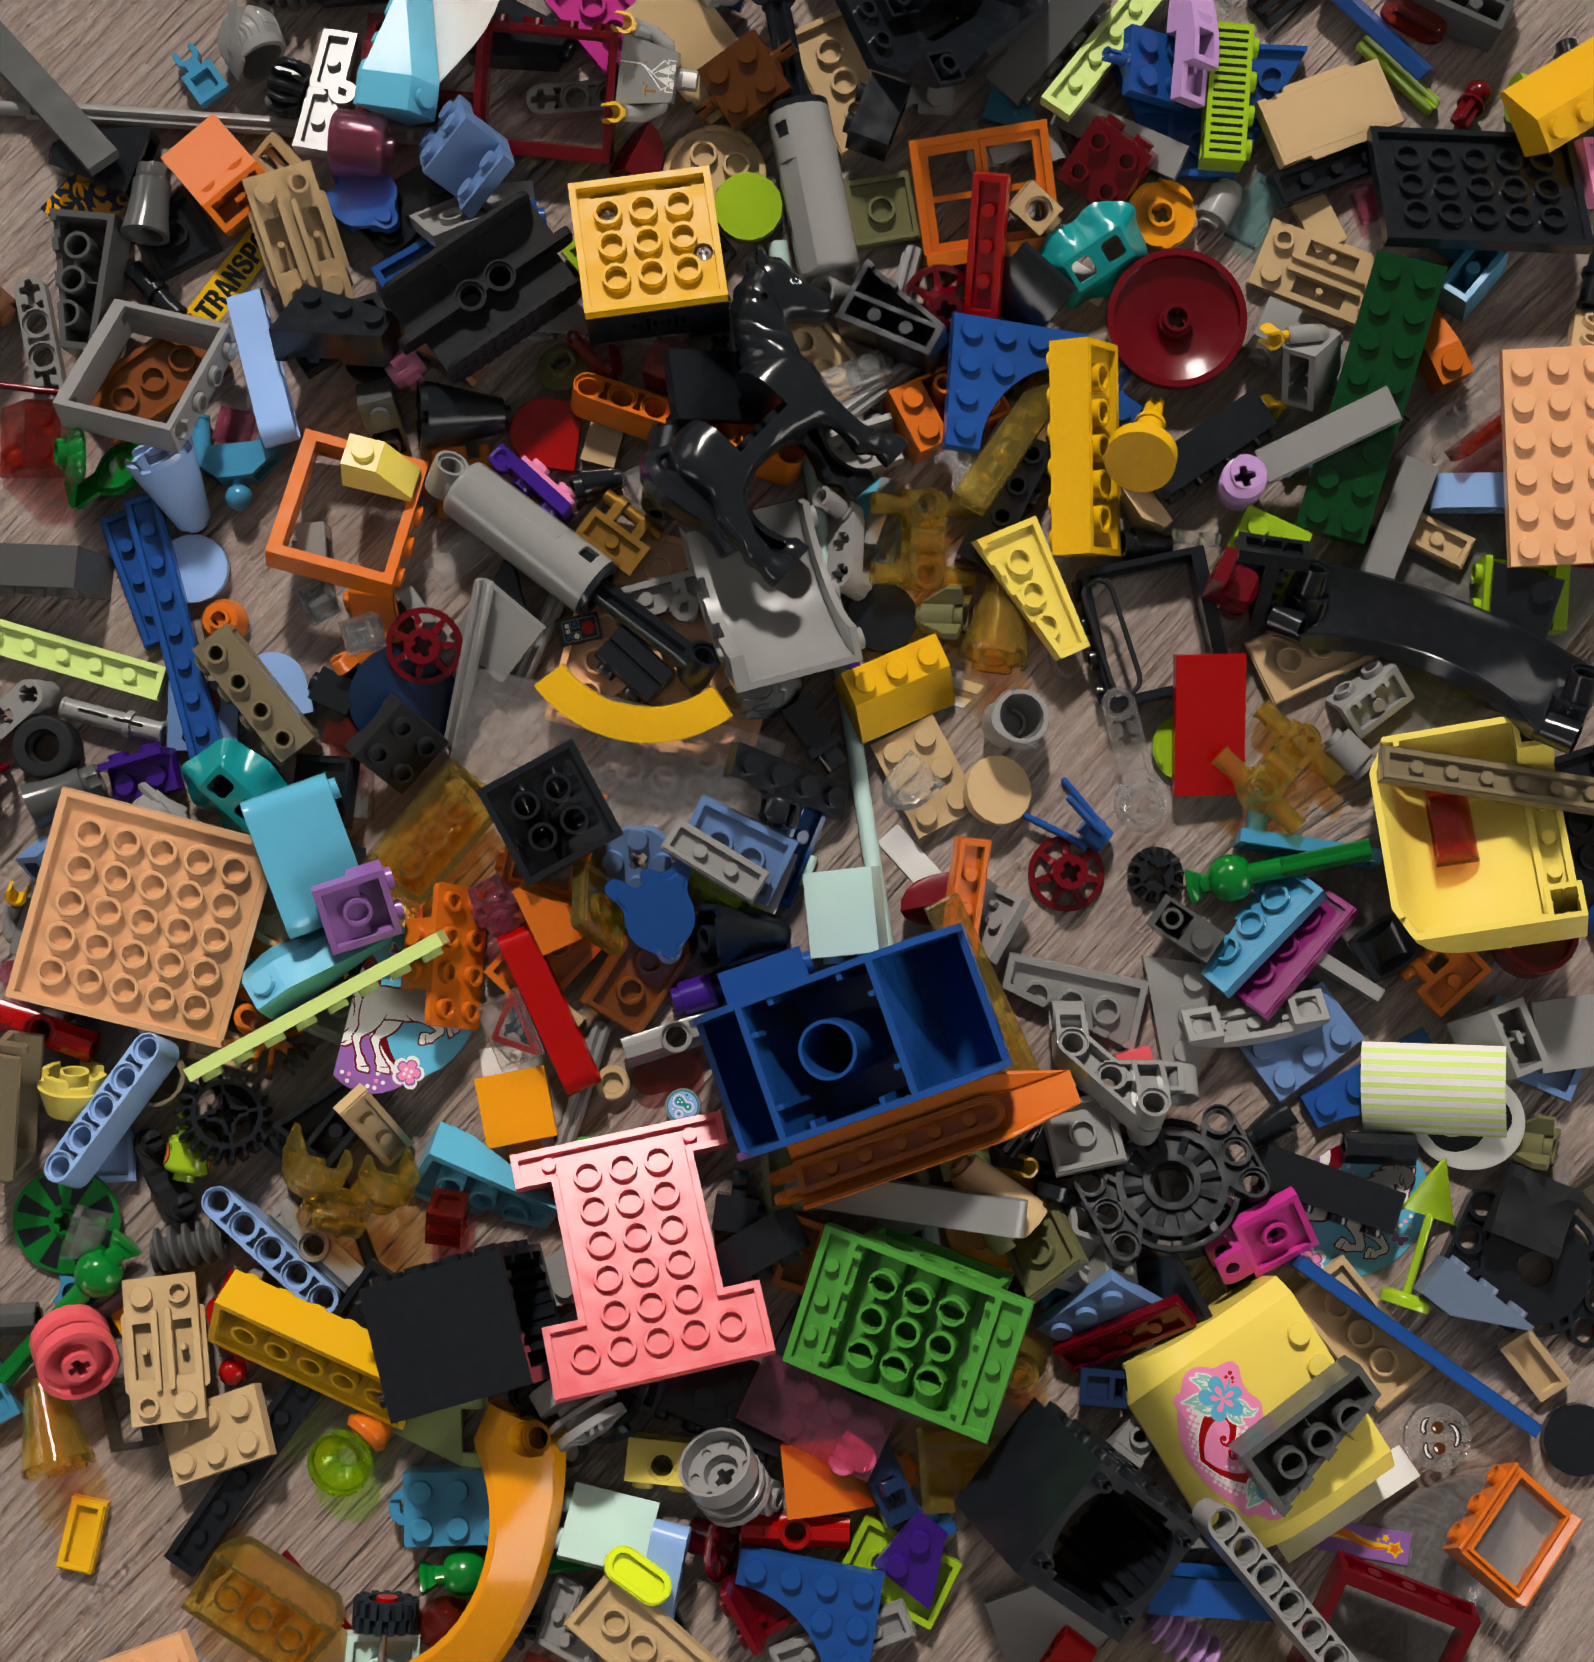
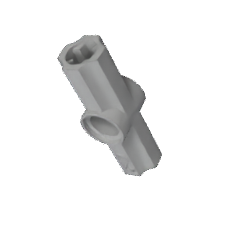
M720 1007L621 1038L629 1068L703 1045L698 1029H691L688 1021ZM672 1027L681 1028L686 1034L685 1043L680 1047H672L666 1041V1032Z
M286 1197L266 1219L274 1229L298 1250V1254L302 1259L313 1263L344 1293L350 1289L365 1268L358 1259L335 1239L331 1230L320 1226L290 1197ZM312 1235L319 1236L324 1242V1250L321 1254L313 1252L309 1247V1239Z

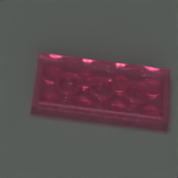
M778 1354L763 1357L735 1418L868 1482L898 1413L833 1381L782 1361L783 1357Z

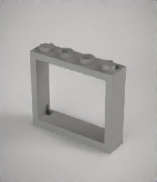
M115 298L52 404L62 426L69 428L80 427L81 430L179 454L185 442L192 437L194 426L200 415L207 410L209 399L215 388L221 385L224 372L229 363L236 358L238 343L235 341L230 324ZM132 333L208 350L167 423L90 406Z

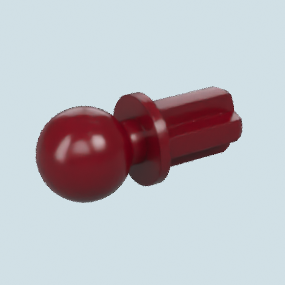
M1477 79L1467 85L1464 94L1457 101L1456 110L1450 117V122L1454 125L1453 129H1468L1474 118L1479 117L1483 113L1485 105L1490 102L1493 94L1492 87L1487 81Z

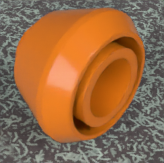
M218 599L205 608L200 623L206 638L224 624H233L244 637L248 630L249 619L246 610L238 602L231 599Z
M359 1410L348 1416L347 1427L366 1447L373 1452L386 1449L394 1430L391 1425Z

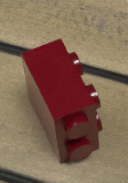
M1108 114L1107 117L1095 116L1056 177L1092 203L1100 201L1128 202L1159 155L1152 151L1154 144L1139 134L1132 137L1123 129L1126 124L1111 114Z

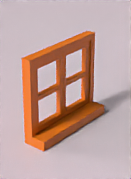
M1047 119L907 141L921 233L924 268L934 264L953 266L967 263L968 239L939 243L934 203L971 198L972 194L971 190L933 197L928 156L973 149L975 171L989 172L986 147L1030 140L1035 180L1033 181L1057 202ZM1026 182L1013 184L1010 191L1020 190ZM1038 201L1040 219H1042L1045 214V207L1042 202ZM1028 229L1007 232L1005 257L1013 256L1025 241L1040 252L1041 246L1048 235L1043 232L1041 236H1035Z

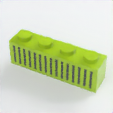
M1218 21L1219 67L1208 72L1205 106L1202 107L1198 170L1239 173L1245 161H1250L1252 154V140L1247 139L1248 127L1253 125L1255 106L1249 105L1250 93L1255 92L1257 83V72L1252 71V59H1257L1259 38L1254 37L1255 24Z

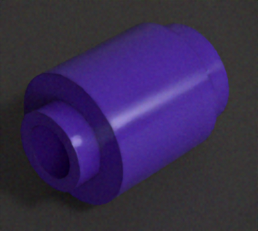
M703 974L678 982L677 987L670 989L678 1016L683 1014L691 1016L720 1007L718 999L724 998L718 977L712 979L711 975Z

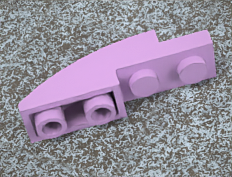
M1169 0L1166 34L1176 38L1170 99L1193 109L1205 106L1208 72L1219 67V29L1214 1Z

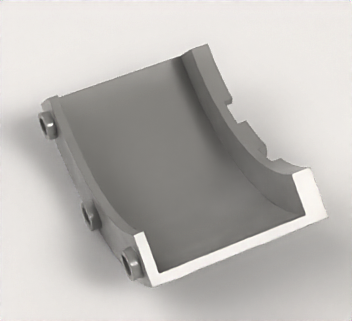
M798 497L752 509L754 515L768 529L786 538L797 537L809 547L806 553L796 562L795 566L773 588L765 582L757 570L745 564L744 558L739 551L725 559H718L713 546L707 538L686 525L679 527L689 571H694L696 581L699 580L702 591L696 592V596L709 636L720 663L725 662L726 676L736 693L863 661L861 649L866 647L862 629L860 627L857 628L847 615L840 602L841 594L836 579L831 580L815 530V526L818 525V516L814 505H810L807 500Z

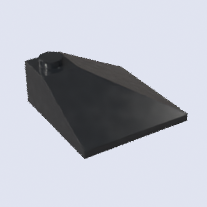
M572 738L476 790L528 886L540 883L624 835Z

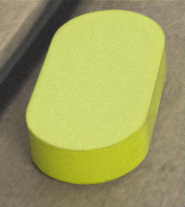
M620 1545L611 1549L606 1554L603 1561V1570L611 1582L646 1606H656L667 1600L671 1593L672 1585L670 1577L663 1569L630 1546Z

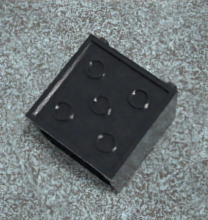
M523 1239L487 1244L474 1248V1252L453 1254L440 1258L439 1262L419 1264L404 1269V1272L390 1273L369 1279L370 1287L358 1290L360 1298L355 1299V1305L360 1304L361 1306L357 1307L356 1310L359 1314L364 1313L383 1392L378 1393V1400L384 1399L379 1404L382 1409L387 1407L391 1424L551 1378L542 1328L561 1324L540 1243L528 1244V1240Z
M1033 1397L954 1503L1016 1574L1120 1643L1201 1533L1190 1523L1193 1516L1177 1503L1172 1506L1175 1499L1159 1486L1155 1488L1157 1482L1141 1469L1138 1470L1139 1467L1117 1452L1114 1453L1116 1449L1100 1436L1095 1437L1092 1435L1091 1430L1077 1419H1070L1067 1416L1068 1414L1051 1400L1045 1405ZM1097 1495L1099 1498L1095 1503L1092 1502L1089 1507L1090 1510L1080 1518L1081 1522L1078 1526L1074 1524L1069 1528L1072 1534L1069 1537L1063 1533L1060 1534L1070 1516L1088 1499ZM1058 1539L1063 1546L1055 1555L1053 1549Z

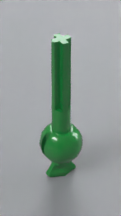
M1369 839L1249 864L1241 856L1225 854L1216 858L1210 864L1208 873L1201 874L1185 869L1186 889L1192 905L1205 894L1212 892L1219 900L1237 902L1244 899L1252 891L1253 884L1373 860Z
M114 1229L110 1246L107 1250L98 1248L90 1250L81 1256L74 1267V1286L52 1310L66 1305H86L92 1297L99 1299L110 1296L117 1291L122 1280H124L125 1269L122 1264L123 1261L139 1256L142 1253L132 1238ZM31 1333L0 1366V1381L3 1384L6 1382L12 1386L34 1362L29 1348Z
M462 1547L450 1552L444 1559V1565L436 1566L420 1560L419 1580L422 1596L436 1587L445 1586L448 1594L455 1598H472L485 1562L483 1554L474 1548ZM553 1552L547 1575L596 1568L557 1559V1552Z

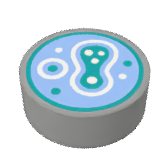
M679 1088L671 1092L667 1097L665 1110L671 1120L696 1116L700 1113L701 1101L693 1090Z

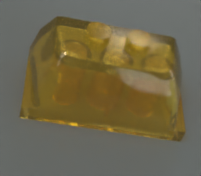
M453 758L448 760L436 771L373 845L361 865L379 859L382 868L389 866L396 887L389 889L391 895L396 899L399 898L403 905L416 914L433 895L434 885L438 882H444L493 824L491 817L476 790L485 785Z
M252 1536L235 1537L221 1544L213 1553L180 1607L262 1662H320L342 1627L345 1614L342 1596L338 1592Z

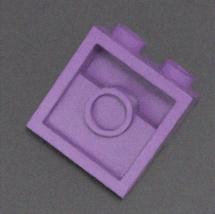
M379 859L344 870L346 876L311 886L333 956L403 933L400 920L406 919L400 899L393 900L389 890L396 887L390 867L382 868Z

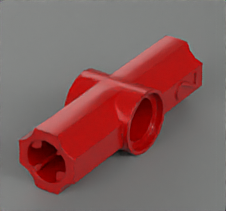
M0 998V1032L6 1033L8 1030L39 1034V1026L43 1021H46L50 1025L51 1032L44 1041V1047L87 1062H91L98 1052L102 1033L65 1021L57 1015L45 1014Z
M774 1512L771 1516L758 1514L754 1519L741 1525V1545L786 1546L792 1550H800L804 1547L849 1549L850 1515L831 1514L788 1520L787 1512ZM792 1522H799L806 1530L800 1537H791L787 1534L785 1528Z

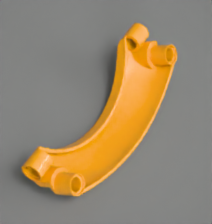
M497 1399L489 1401L474 1438L475 1449L487 1486L489 1502V1538L483 1570L472 1598L458 1621L434 1646L407 1662H501L515 1642L542 1589L558 1534L564 1498L566 1451L560 1452L556 1442L567 1433V1430L551 1436L548 1431L558 1419L540 1420L532 1415L520 1417V1410L512 1404ZM543 1429L546 1431L548 1436L546 1444L543 1442L541 1436Z

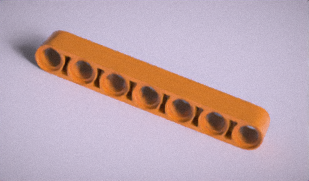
M590 372L581 373L574 379L570 408L576 416L645 440H647L654 424L658 423V426L665 425L666 420H671L667 397ZM708 423L722 433L735 447L756 428L747 424ZM799 446L783 449L765 462L756 471L754 476L779 485H792L799 478L805 452Z

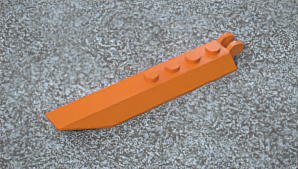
M998 1071L933 1096L788 1145L786 1147L793 1165L772 1172L768 1178L772 1186L784 1185L785 1183L793 1182L797 1178L798 1186L775 1194V1204L782 1207L800 1202L803 1199V1209L806 1211L1013 1139L1081 1104L1071 1071Z

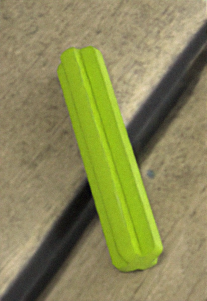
M1368 34L1358 42L1356 50L1367 61L1377 58L1385 77L1425 115L1431 114L1439 106L1441 99L1421 80H1416Z

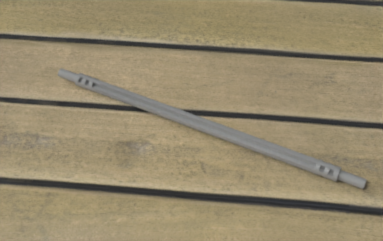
M0 101V115L26 116L27 120L42 121L26 102ZM76 103L94 124L193 130L214 113L231 133L269 135L270 132H278L280 136L294 137L299 122L298 117L292 119L268 115ZM339 120L334 140L415 146L422 133L427 128L433 129L434 126H407L404 124Z

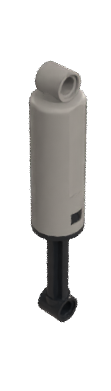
M752 0L755 4L761 5L763 12H765L772 50H776L787 42L788 39L793 42L798 50L797 53L781 63L784 76L793 91L784 96L781 101L770 106L766 114L798 275L808 283L825 291L831 298L832 310H839L855 281L851 275L859 269L860 261L828 100L824 96L808 94L791 11V7L796 0Z
M443 450L436 454L425 480V488L433 497L444 500L443 511L448 517L580 616L587 615L598 605L674 662L677 668V677L686 687L693 690L707 688L721 664L712 643L704 640L690 642L613 583L620 570L619 564L488 466L480 462L469 466L467 460L462 455L449 450Z

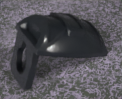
M1394 913L1368 924L1347 942L1374 983L1400 972L1425 951L1423 946L1416 943Z

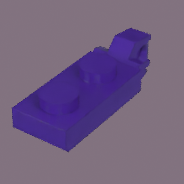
M501 443L488 456L489 463L499 475L509 474L510 477L513 476L515 479L512 483L526 496L532 493L541 502L539 505L554 517H558L564 524L573 515L571 503L525 461L513 454L504 444Z

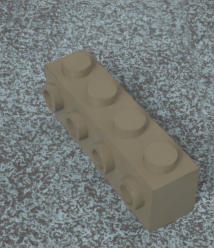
M224 624L192 649L197 656L194 659L197 667L204 675L208 677L211 674L217 681L219 686L216 690L227 704H235L242 713L238 716L239 720L249 732H257L264 741L260 745L271 760L275 761L278 759L280 763L287 762L320 736L233 624Z

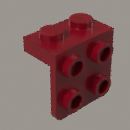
M736 1567L725 1577L719 1591L720 1597L718 1602L724 1615L727 1618L732 1616L738 1630H736V1634L742 1647L746 1651L750 1649L752 1654L757 1657L763 1653L767 1638L770 1635L796 1622L797 1618L767 1595L749 1587L735 1584L738 1569Z

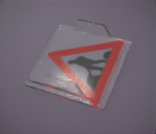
M518 987L482 1004L480 1008L476 1009L477 1011L481 1010L480 1021L502 1072L545 1054Z

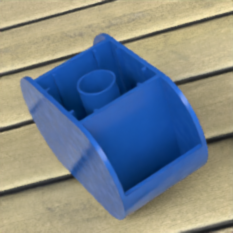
M963 923L941 928L881 948L712 1010L688 1021L691 1029H698L740 1151L734 1154L737 1162L933 1096L1014 1065Z

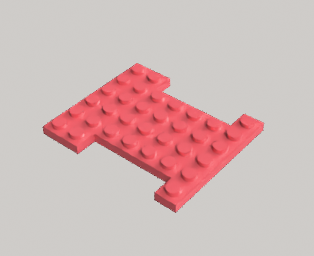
M721 1110L510 1155L517 1194L553 1187L578 1320L542 1328L556 1404L776 1354L760 1280L723 1287L694 1158V1155L728 1148Z

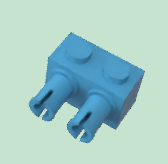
M1431 248L1432 251L1437 252L1454 263L1446 272L1436 307L1463 323L1505 272L1509 251ZM1425 256L1419 258V260L1433 263L1426 259Z

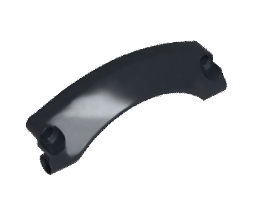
M1312 559L1308 572L1297 571L1293 588L1287 592L1284 605L1277 603L1273 607L1265 627L1267 633L1307 649L1371 655L1404 663L1438 675L1484 699L1505 715L1525 737L1569 755L1579 740L1587 716L1594 704V666L1587 664L1545 638L1491 612L1439 592L1386 576L1325 563L1317 559Z

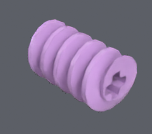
M1240 454L1227 463L1216 486L1217 498L1226 509L1243 511L1248 504L1253 506L1258 501L1268 480L1267 469L1264 463L1258 457L1250 454Z
M1150 1614L1142 1628L1141 1634H1145L1150 1629L1153 1631L1150 1639L1153 1645L1161 1639L1165 1640L1161 1649L1164 1654L1173 1648L1176 1649L1173 1657L1174 1662H1180L1185 1657L1187 1662H1219L1222 1641L1218 1637H1211V1633L1206 1627L1199 1628V1623L1195 1618L1188 1619V1616Z

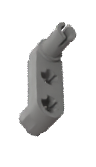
M976 119L967 121L960 125L957 130L959 133L979 130V122ZM1053 125L1048 127L1053 170H1056L1064 165L1070 154L1059 126ZM1030 140L986 147L989 172L999 173L1033 160ZM973 149L967 150L968 156L966 160L973 175L975 163Z
M823 486V489L818 487L812 495V503L828 513L830 517L827 559L829 576L831 580L836 579L840 593L845 594L854 601H860L866 597L873 586L872 577L863 570L865 527L863 509L856 502L851 501L846 496H839L827 486Z
M24 679L0 699V747L6 745L14 737L16 730L23 722L38 716L43 710H52L59 704L60 688L54 681ZM5 711H12L13 717H9L13 719L12 723H5L4 717H8L4 714Z

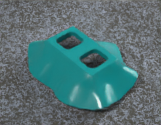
M1100 201L1087 206L1073 222L1059 226L1051 231L1044 240L1039 253L1078 287L1065 305L1070 309H1075L1087 300L1111 296L1113 288L1122 274L1137 260L1148 255V250L1136 221L1135 207L1124 201ZM1117 235L1125 248V252L1110 262L1103 253L1101 245L1112 236ZM1083 256H1088L1095 267V273L1085 281L1080 282L1072 270V264Z
M222 738L215 741L197 756L185 762L181 767V773L186 782L188 793L194 804L200 809L217 813L222 820L223 828L250 835L247 824L236 813V807L244 799H250L287 786V783L270 761L231 738ZM219 774L227 778L234 786V789L225 798L218 797L209 788V783Z

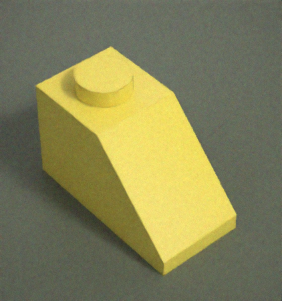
M350 433L340 462L342 485L412 502L421 469L386 442Z

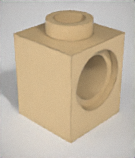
M1033 180L1027 181L1009 202L1008 211L1035 236H1041L1043 232L1048 235L1062 220L1058 215L1063 208ZM1034 200L1042 202L1045 207V214L1039 221L1032 220L1028 214V207Z

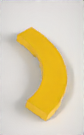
M564 663L533 685L547 702L574 723L600 735L627 742L665 743L682 740L708 731L734 716L733 711L714 686L692 698L671 705L656 707L631 705L616 702L599 695L598 692L592 690L573 675Z

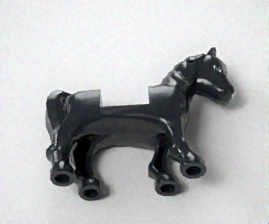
M760 244L756 249L755 261L750 258L746 260L745 268L747 273L733 290V300L729 311L732 316L735 347L740 354L738 363L741 370L737 374L736 385L744 401L762 421L735 447L716 428L704 421L695 419L684 426L670 444L645 452L640 457L639 472L643 491L655 507L673 520L694 529L707 538L713 546L718 559H725L739 551L744 558L745 564L757 570L765 582L773 588L795 566L796 562L806 553L809 547L797 537L786 538L768 529L754 515L748 504L747 492L756 471L773 455L783 449L799 446L809 458L815 470L817 480L823 486L841 488L845 496L854 501L877 476L868 468H855L839 459L830 449L821 427L832 429L839 434L856 455L876 456L877 460L885 468L909 446L910 442L900 434L879 433L859 421L834 397L816 366L800 353L789 327H817L828 322L832 316L831 298L825 291L805 281L782 258L767 256Z

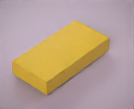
M78 1493L72 1496L56 1563L57 1568L88 1575L94 1573L111 1501Z

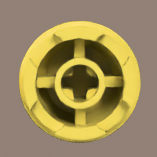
M81 1059L80 1066L61 1067V1060L45 1065L42 1068L41 1080L37 1082V1088L46 1113L54 1119L74 1122L105 1081L107 1073H104V1065Z

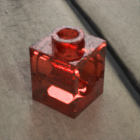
M434 1187L426 1211L425 1243L461 1248L468 1224L469 1193Z

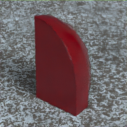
M650 122L639 127L626 141L609 171L611 175L622 177L661 171L664 161L663 142L658 131Z
M949 872L930 875L917 880L906 890L901 899L900 909L906 919L913 923L924 925L942 923Z

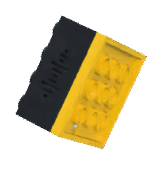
M709 165L567 183L584 314L591 345L730 327L728 290Z

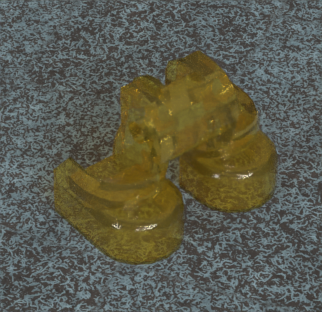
M294 1123L283 1147L282 1173L287 1187L299 1197L304 1198L296 1214L299 1227L310 1229L312 1234L320 1231L333 1234L337 1239L340 1236L358 1239L364 1232L371 1213L375 1215L391 1214L396 1208L407 1205L412 1199L420 1183V1175L412 1149L406 1148L394 1174L377 1171L372 1155H366L358 1172L357 1180L350 1189L342 1188L353 1167L351 1152L344 1150L336 1169L326 1167L325 1159L308 1154L301 1126L299 1123Z

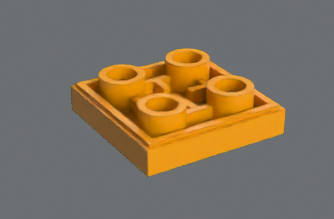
M545 1065L474 1079L486 1146L491 1149L558 1135Z

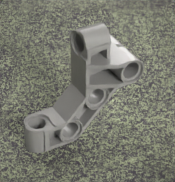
M1050 1001L1048 1020L1054 1063L1061 1070H1070L1074 1081L1126 1126L1127 1135L1132 1142L1142 1146L1152 1144L1159 1135L1170 1105L1188 1106L1199 1101L1196 1066L1183 1062H1169V1060H1117L1089 1036L1084 1001ZM1064 1046H1073L1078 1052H1069L1065 1050ZM1102 1079H1111L1117 1086H1108Z

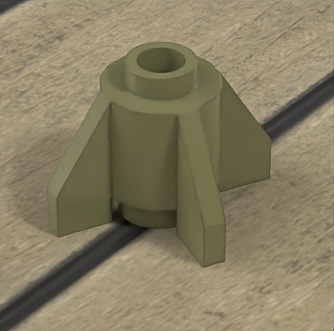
M948 585L923 599L921 606L918 605L916 607V626L921 627L923 634L932 635L936 633L939 640L955 648H969L970 638L967 628L969 610L974 602L973 595H963L962 585Z
M1538 1115L1526 1120L1522 1141L1516 1151L1507 1158V1161L1554 1180V1161L1557 1144L1561 1137V1129L1555 1128V1117Z

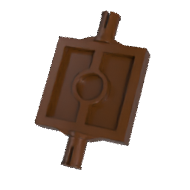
M752 29L697 69L707 86L710 97L693 109L698 119L702 122L716 110H719L725 115L732 128L737 131L793 91L784 76L783 66L781 65L782 62L798 52L793 42L788 39L787 42L772 51L763 43L758 33Z

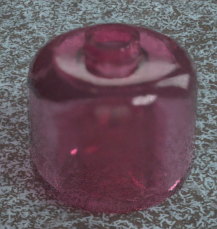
M348 109L335 110L330 118L327 135V161L331 173L340 177L381 180L384 178L390 159H395L396 138L391 137V127L388 118L384 114Z

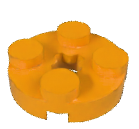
M1160 180V182H1152L1150 184L1149 182L1145 183L1133 193L1129 200V203L1135 207L1136 221L1149 250L1160 251L1181 245L1188 238L1195 225L1196 212L1192 204L1191 194L1185 187L1172 180ZM1164 208L1167 210L1166 217L1169 221L1158 223L1154 220L1155 216L1151 212L1153 209L1159 212Z

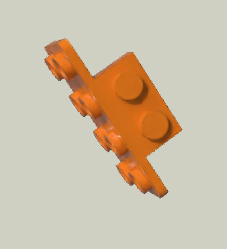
M438 882L433 888L432 916L406 918L404 949L444 929L450 942L441 946L443 954L426 963L423 962L422 958L409 963L412 971L401 976V990L426 991L424 1021L428 1026L476 1031L479 1028L488 894L485 890Z

